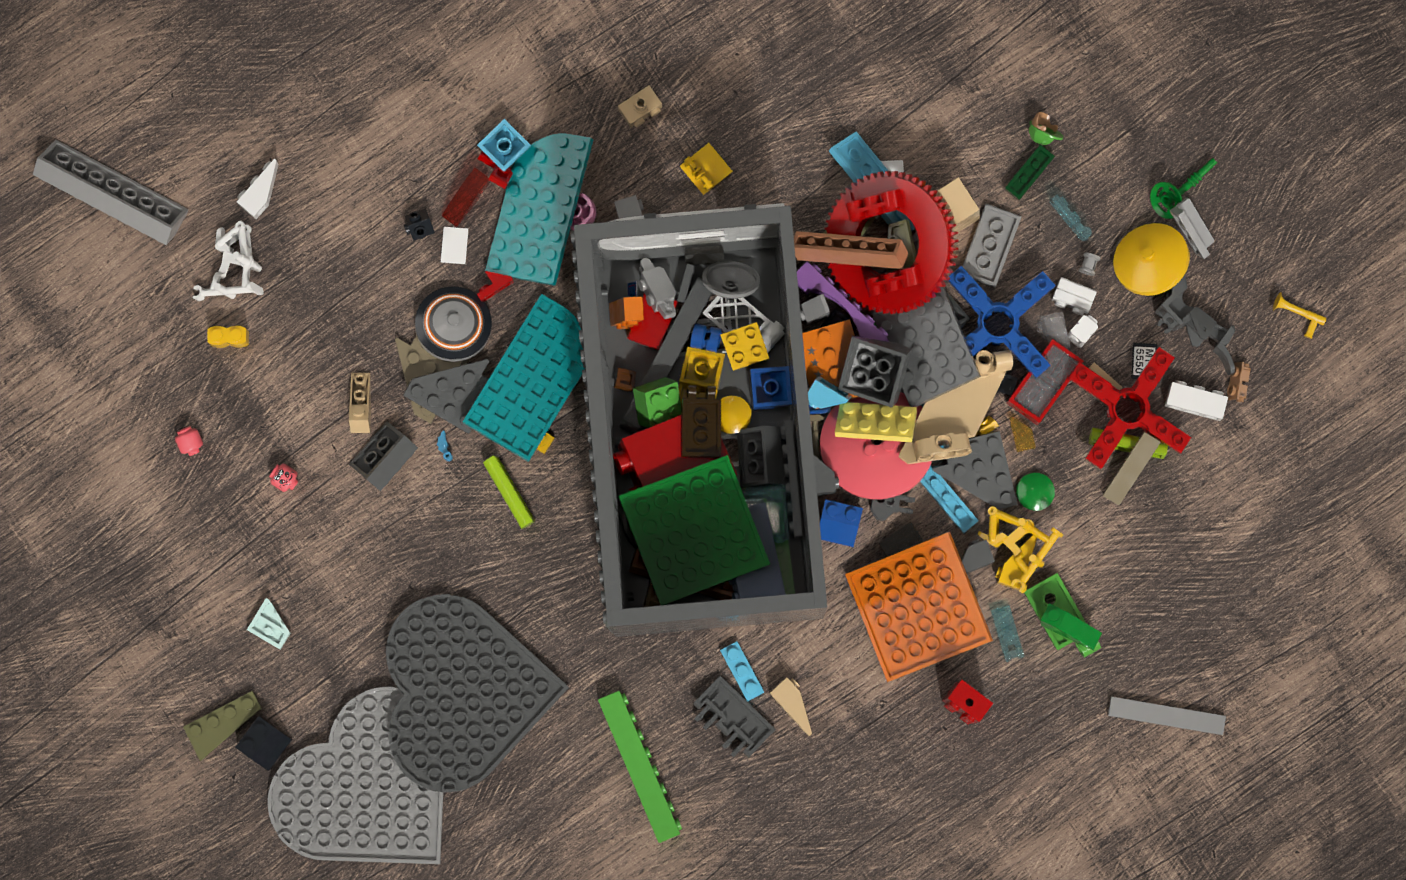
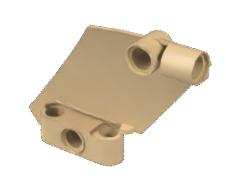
M986 350L979 351L974 360L981 377L926 402L915 422L912 442H905L898 457L907 464L962 457L970 454L972 449L969 438L975 437L1006 372L1013 367V356L1010 350L993 353Z

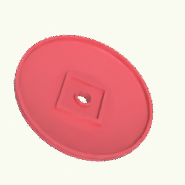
M900 392L898 402L894 406L910 407L905 393ZM861 397L848 401L852 403L879 404ZM836 405L831 410L821 431L820 452L823 463L834 471L835 477L839 478V486L847 492L866 499L879 500L896 497L917 485L929 470L932 461L907 464L898 457L905 442L883 440L880 445H874L872 439L835 437L840 405ZM921 405L917 407L916 420L923 408Z

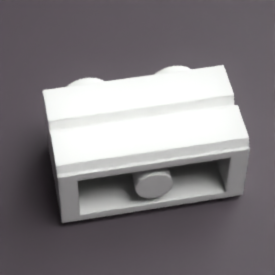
M1061 277L1052 301L1055 302L1054 305L1065 309L1067 306L1072 308V312L1083 316L1084 313L1088 314L1097 291Z
M1083 315L1067 334V339L1078 348H1081L1098 329L1097 320L1090 315Z

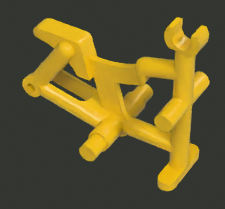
M992 506L988 509L989 535L978 531V536L987 540L995 548L1003 543L1015 555L1014 561L1022 570L1023 575L1020 579L1013 580L1011 586L1015 588L1017 584L1021 583L1022 587L1019 591L1023 594L1027 590L1026 582L1037 567L1041 568L1044 566L1043 558L1058 537L1062 538L1063 534L1052 527V534L1048 536L1036 528L1032 520L1015 517ZM999 519L1018 528L1009 536L1004 533L999 534ZM1027 533L1033 534L1044 542L1037 555H1030L1029 560L1031 563L1029 566L1023 561L1024 555L1016 544Z

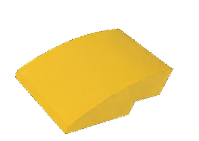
M687 347L678 388L681 408L682 399H687L688 385L696 386V397L706 398V388L708 386H716V400L725 354Z

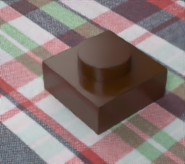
M617 368L613 388L632 392L635 385L636 372Z

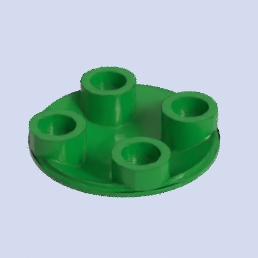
M1030 473L1019 481L1016 495L1022 506L1032 511H1040L1052 503L1055 496V488L1052 481L1046 475Z

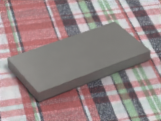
M985 204L962 266L975 281L994 288L996 287L1022 216Z

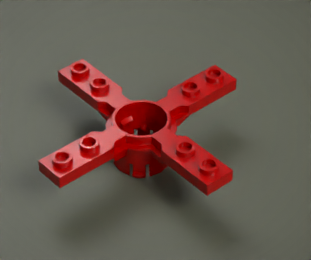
M1158 347L1133 386L1120 390L1080 362L1077 364L1068 379L1108 405L1107 416L1108 418L1111 417L1088 452L1085 460L1102 469L1126 430L1137 427L1142 428L1179 454L1182 453L1192 437L1151 412L1150 403L1147 399L1175 357ZM1126 395H1128L1135 402H1140L1139 407L1142 413H1140L1134 423L1128 421V423L1124 422L1117 416L1115 405L1119 401L1120 396L1126 398Z

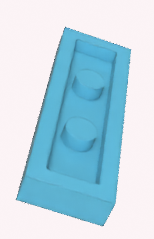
M736 641L721 649L720 651L747 702L763 694L764 691L738 642Z

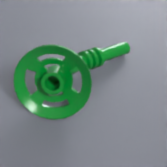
M1211 158L1200 170L1194 172V175H1190V178H1187V182L1178 189L1169 182L1157 183L1150 193L1151 205L1155 212L1165 219H1172L1173 216L1170 210L1182 201L1181 195L1192 186L1195 187L1199 181H1202V177L1217 162ZM1162 187L1163 190H1161L1159 196H1157L1158 190ZM1162 202L1163 206L1168 208L1167 212L1158 203Z

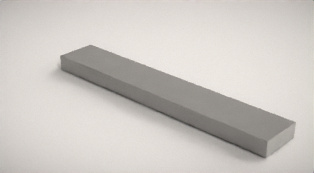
M1110 697L1108 716L1217 735H1223L1226 716L1117 697Z

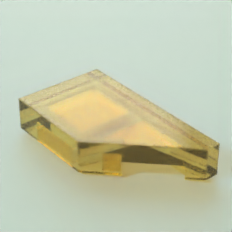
M1010 417L1016 452L1036 449L1032 429L1014 417Z

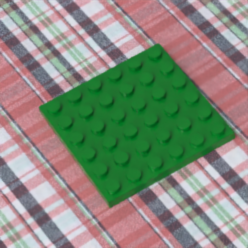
M728 455L618 496L660 606L770 565Z

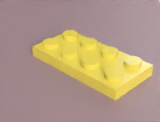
M852 402L840 404L835 437L912 442L917 407H889L880 404Z

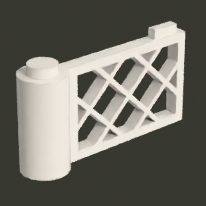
M717 296L704 310L703 315L717 327L721 328L724 333L732 331L725 328V320L735 319L736 329H738V319L749 318V324H752L751 318L760 317L765 321L759 328L767 353L785 334L783 332L785 328L779 322L775 321L773 323L744 298H738L741 302H737V299H734V303L723 304V297ZM746 305L749 315L738 316L737 306ZM735 306V316L724 317V307ZM714 307H721L722 317L713 318L709 312Z

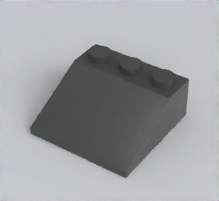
M852 336L838 390L893 407L899 399L912 348L894 342Z

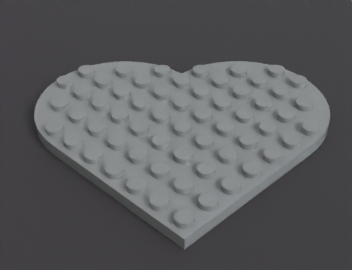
M374 688L352 698L334 720L329 743L314 744L297 751L288 757L277 770L268 792L269 817L279 838L295 852L316 860L441 864L444 793L425 789L411 781L396 764L390 749V720L397 703L404 695L398 688Z

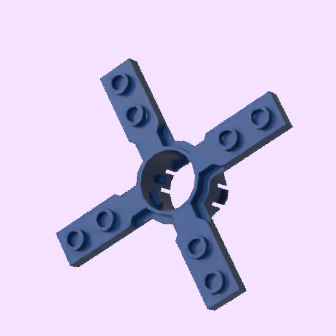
M962 266L949 276L950 280L948 282L979 315L977 321L978 328L965 337L973 357L990 342L995 346L1004 343L1035 379L1051 366L1030 341L1018 331L1019 317L1056 286L1043 271L1007 303H993L986 292ZM993 311L994 313L1004 312L1012 322L1009 325L1012 330L1004 336L991 335L984 327L986 323L983 320H987Z

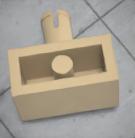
M650 85L618 105L619 112L630 128L633 126L639 127L645 122V118L650 115L651 117L656 116L661 112L660 109L662 108L661 101Z

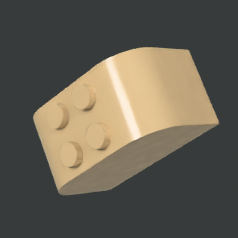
M959 177L938 190L936 197L943 196L941 203L947 202L948 204L945 206V209H951L948 216H954L950 223L957 226L952 231L960 232L980 219V210Z

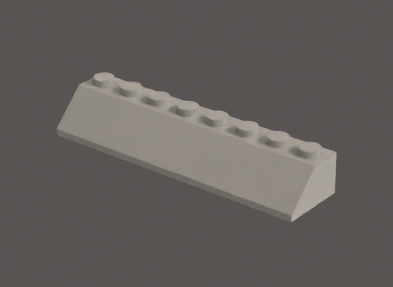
M55 140L36 161L33 172L34 176L165 245L176 235L189 210L58 140Z

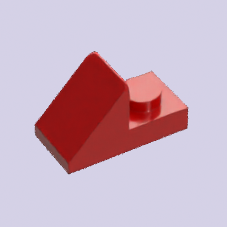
M485 271L492 284L490 286L488 284L482 286L477 296L481 302H485L513 284L514 281L511 276Z

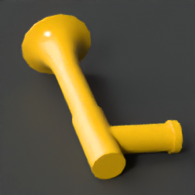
M1282 292L1278 294L1274 301L1273 311L1276 308H1284L1311 320L1306 334H1304L1307 338L1312 339L1317 323L1324 325L1326 322V317L1286 301L1282 297Z

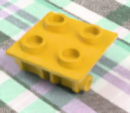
M710 143L706 144L693 156L687 157L684 163L680 165V168L703 195L733 172Z
M757 322L720 334L733 371L769 359Z

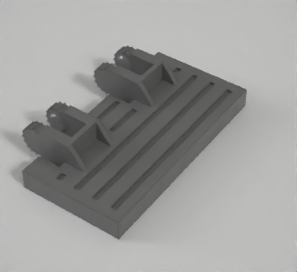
M721 676L693 703L698 709L704 704L707 705L694 718L697 722L704 717L707 711L714 715L704 724L703 728L705 730L719 717L720 720L715 726L726 736L732 731L734 732L722 745L724 749L728 748L735 738L742 742L732 751L731 755L733 757L747 744L748 747L743 753L749 758L776 730Z

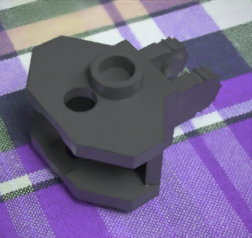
M898 495L882 499L883 503H878L877 499H872L870 510L875 519L885 521L893 513L913 514L911 508H901L899 504L900 501L915 503V498Z

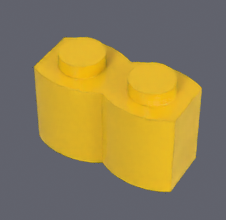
M213 326L207 329L208 343L215 348H225L229 345L241 348L249 345V331L242 326H231L227 329L221 326Z

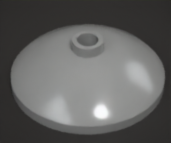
M722 261L709 265L703 271L702 282L711 293L717 296L738 299L754 293L759 287L760 277L752 267L735 261Z

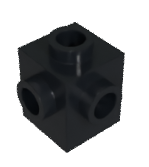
M426 208L413 211L405 216L407 223L403 225L407 235L411 234L413 241L423 239L435 233Z

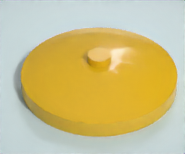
M1160 223L1146 224L1135 228L1120 241L1114 254V271L1121 284L1129 291L1138 295H1157L1168 291L1183 278L1189 266L1190 252L1183 236L1173 227Z

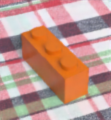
M623 297L609 303L610 326H616L617 329H628V327L638 325L639 321L644 320L642 297Z

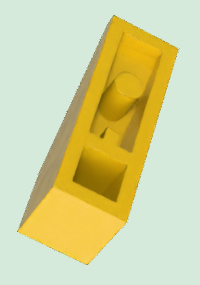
M1034 535L1020 547L1024 555L1023 561L1027 566L1029 565V557L1032 555L1037 537ZM1013 554L1002 567H998L995 578H998V584L1020 590L1021 583L1017 584L1015 588L1011 586L1013 580L1020 579L1023 575L1022 570L1014 561L1015 555Z

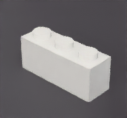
M1178 380L1169 385L1165 407L1217 421L1223 419L1228 400L1227 396H1223V392L1216 390L1208 392L1205 391L1204 387L1194 385V388L1186 386V382Z

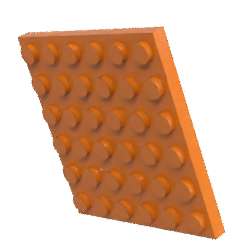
M950 532L845 574L887 682L993 641Z

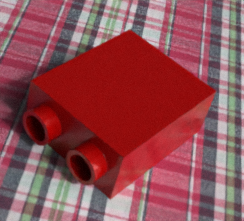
M682 415L622 438L618 445L619 452L613 454V459L621 475L629 473L635 486L628 489V492L718 458L681 457ZM721 438V457L728 455L737 477L738 474Z

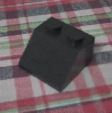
M258 716L235 748L269 771L292 739L263 717Z

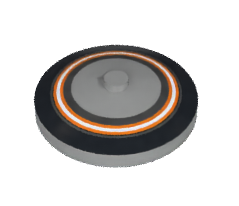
M450 286L435 290L421 302L416 313L415 331L420 344L432 356L444 361L457 362L475 356L484 348L491 334L492 319L488 306L484 301L481 302L476 293L466 288Z

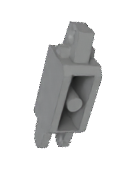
M642 259L638 271L640 273L638 285L640 290L644 291L647 304L652 307L654 312L659 311L664 319L675 317L674 300L676 291L664 268L654 267L650 259Z

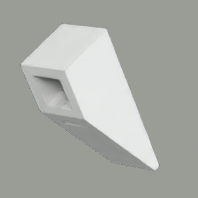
M275 159L272 162L268 161L264 165V171L260 176L256 175L250 182L251 186L247 190L244 189L237 197L239 199L237 203L255 219L269 206L279 165Z

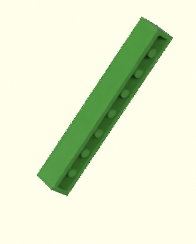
M620 691L598 699L658 843L680 835L681 824L678 818L674 820L671 812L675 810L671 801H666L664 794L667 792L663 782L658 783L656 776H659L658 770L655 765L651 766L649 758L652 756L648 747L644 748L641 743L644 738L641 730L635 729L633 723L637 721L633 712H628L626 705L629 702L625 693L621 694Z

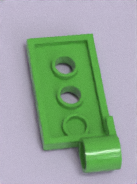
M1058 573L1024 592L1040 622L1049 605L1045 602L1047 594H1052L1055 597V602L1052 605L1085 622ZM1043 627L1057 651L1074 642ZM1074 642L1084 658L1101 649L1099 642L1094 651Z

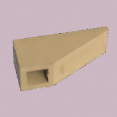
M351 373L349 406L351 433H370V373Z

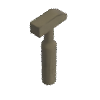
M819 414L810 415V422L813 423V455L821 459L820 433L817 421H824V417Z

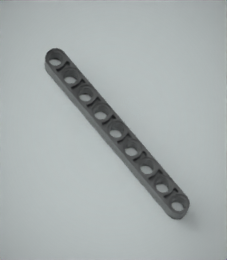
M698 277L641 385L664 377L668 378L693 331L695 323H697L712 295L704 286L701 277ZM634 398L619 426L632 434L639 432L642 427L638 424Z

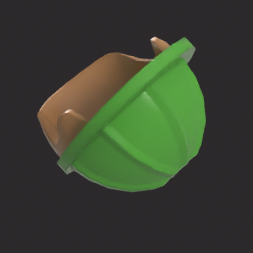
M1038 112L1033 120L1029 122V134L1036 143L1047 145L1055 139L1063 140V135L1058 131V126L1051 125L1048 114Z

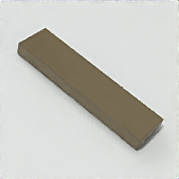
M1144 431L1104 491L1103 496L1120 505L1161 441Z

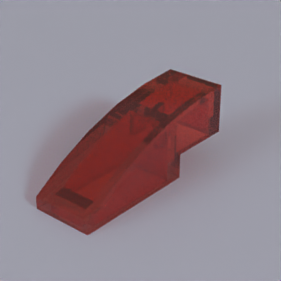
M474 168L448 204L442 217L457 228L491 182L488 180L489 177Z

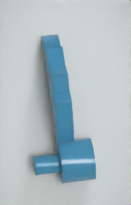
M442 431L441 436L437 437L438 443L436 445L438 450L443 453V458L446 461H451L453 455L447 449L449 445L446 440V433Z

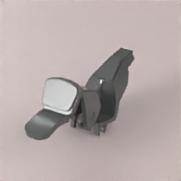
M1184 275L1174 287L1165 292L1164 303L1155 311L1161 318L1157 326L1160 327L1162 323L1167 324L1168 328L1164 333L1168 334L1171 330L1176 331L1186 325L1193 347L1200 346L1207 337L1212 338L1217 342L1212 351L1221 359L1226 373L1231 375L1235 372V366L1226 346L1230 342L1236 328L1231 324L1226 329L1218 325L1210 315L1199 307H1190L1183 302L1182 295L1188 288Z

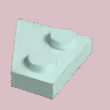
M267 598L247 629L280 650L291 634L273 604Z

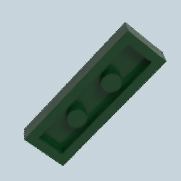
M1039 145L1004 190L1020 201L1055 156L1042 145Z

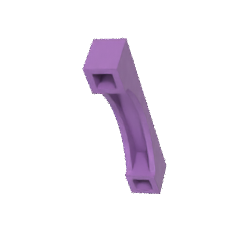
M806 262L797 271L798 287L806 295L809 293L824 294V297L841 306L855 322L860 337L889 342L887 338L888 333L882 327L878 329L874 325L875 321L868 314L864 316L860 312L862 309L854 301L850 303L847 300L848 295L842 289L837 290L834 287L835 283L828 276L824 278L820 274L822 271L817 265H810Z

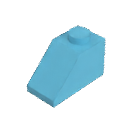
M820 376L815 379L808 391L809 405L820 409L847 403L852 397L850 394L838 390L837 386Z

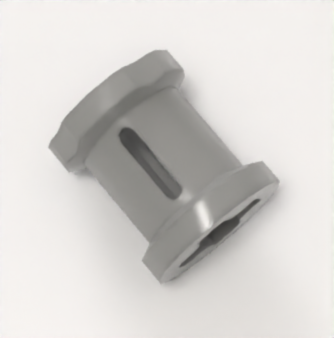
M1085 252L1083 255L1085 258L1082 267L1079 268V272L1095 276V267L1097 261H1100V257Z

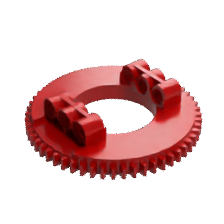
M883 171L877 172V174L871 173L870 176H863L864 180L861 178L857 179V183H851V187L845 188L846 193H840L841 199H836L837 205H832L833 212L828 213L830 219L826 220L828 227H825L824 230L827 231V234L861 236L863 227L870 217L898 210L912 221L917 230L919 238L917 257L911 267L884 274H879L870 266L830 263L828 269H832L831 276L835 275V283H840L839 288H844V292L850 294L849 299H856L855 303H862L863 308L869 306L870 311L875 309L877 313L883 311V314L889 313V311L890 314H895L896 311L897 313L909 312L911 309H917V306H924V302L929 303L930 298L936 297L935 293L941 292L940 287L946 286L943 280H950L947 273H953L950 266L956 265L952 258L958 257L953 253V251L959 249L954 246V243L959 242V240L953 238L958 232L952 231L957 225L950 223L954 216H948L951 209H945L948 203H941L943 196L936 197L938 191H931L932 185L925 186V180L919 182V177L912 178V174L906 175L905 172L898 174V171H892V173L891 171H885V173Z

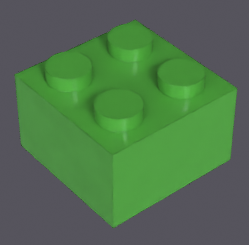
M664 377L633 388L639 425L650 428L682 415L677 381Z

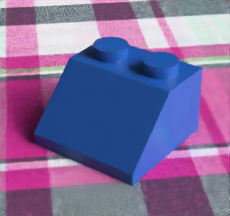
M789 366L750 369L753 410L773 409L792 405Z
M825 499L820 518L821 540L854 547L863 508Z

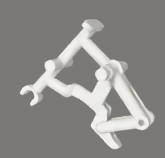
M238 221L235 227L226 234L223 227L217 229L215 248L223 252L220 269L214 274L209 289L199 285L194 286L193 289L200 291L197 296H193V299L202 301L205 296L225 295L234 299L236 294L241 293L263 295V288L250 282V269L260 272L262 266L254 261L252 256L250 238L252 228L249 225ZM238 239L240 253L234 252V249L230 247ZM230 263L243 267L241 286L225 287L219 284L220 280L226 277Z

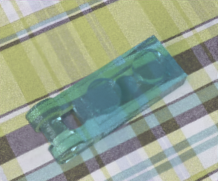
M1058 195L1054 196L1049 203L1081 241L1088 240L1092 233L1091 229L1084 227L1080 223L1079 215L1075 211L1071 212L1067 207L1069 204L1065 198Z
M1010 605L991 610L1005 662L1012 661L1011 659L1016 657L1019 659L1023 658L1024 652ZM1014 644L1016 650L1009 651L1008 646Z

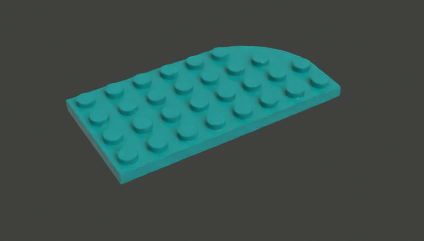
M567 133L552 134L534 142L517 159L511 170L513 175L507 185L485 271L556 286L593 144L592 138Z
M540 295L463 420V424L527 462L532 458L582 376V370H584L581 361V350L583 348L579 339V330L581 328L576 317L568 309L545 295Z

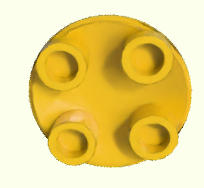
M726 396L721 399V431L727 434L739 433L751 421L750 406L741 397Z

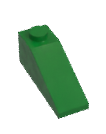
M1050 603L1041 619V626L1093 651L1102 635L1100 631Z

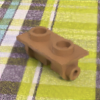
M1236 362L1234 363L1235 372L1230 375L1227 397L1228 400L1244 402L1248 386L1243 385L1242 381L1249 382L1251 369L1249 364Z

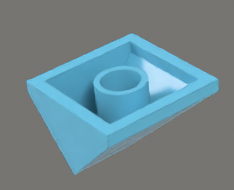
M503 119L477 146L505 172L531 145Z

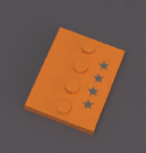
M850 319L802 333L806 377L810 388L819 376L839 387L851 338L855 336ZM850 394L852 396L850 399L858 397Z

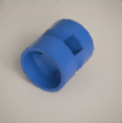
M695 323L690 347L697 349L705 347L707 351L717 353L722 329L712 326L708 329L706 325Z

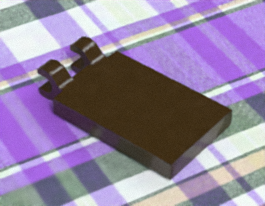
M688 385L687 399H682L681 457H721V400H715L716 386H708L706 388V398L696 397V386Z

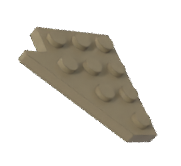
M417 336L411 346L398 338L395 339L407 386L412 378L468 364L470 360L469 358L463 361L450 362L438 359L422 347ZM411 401L414 415L432 424L436 415Z

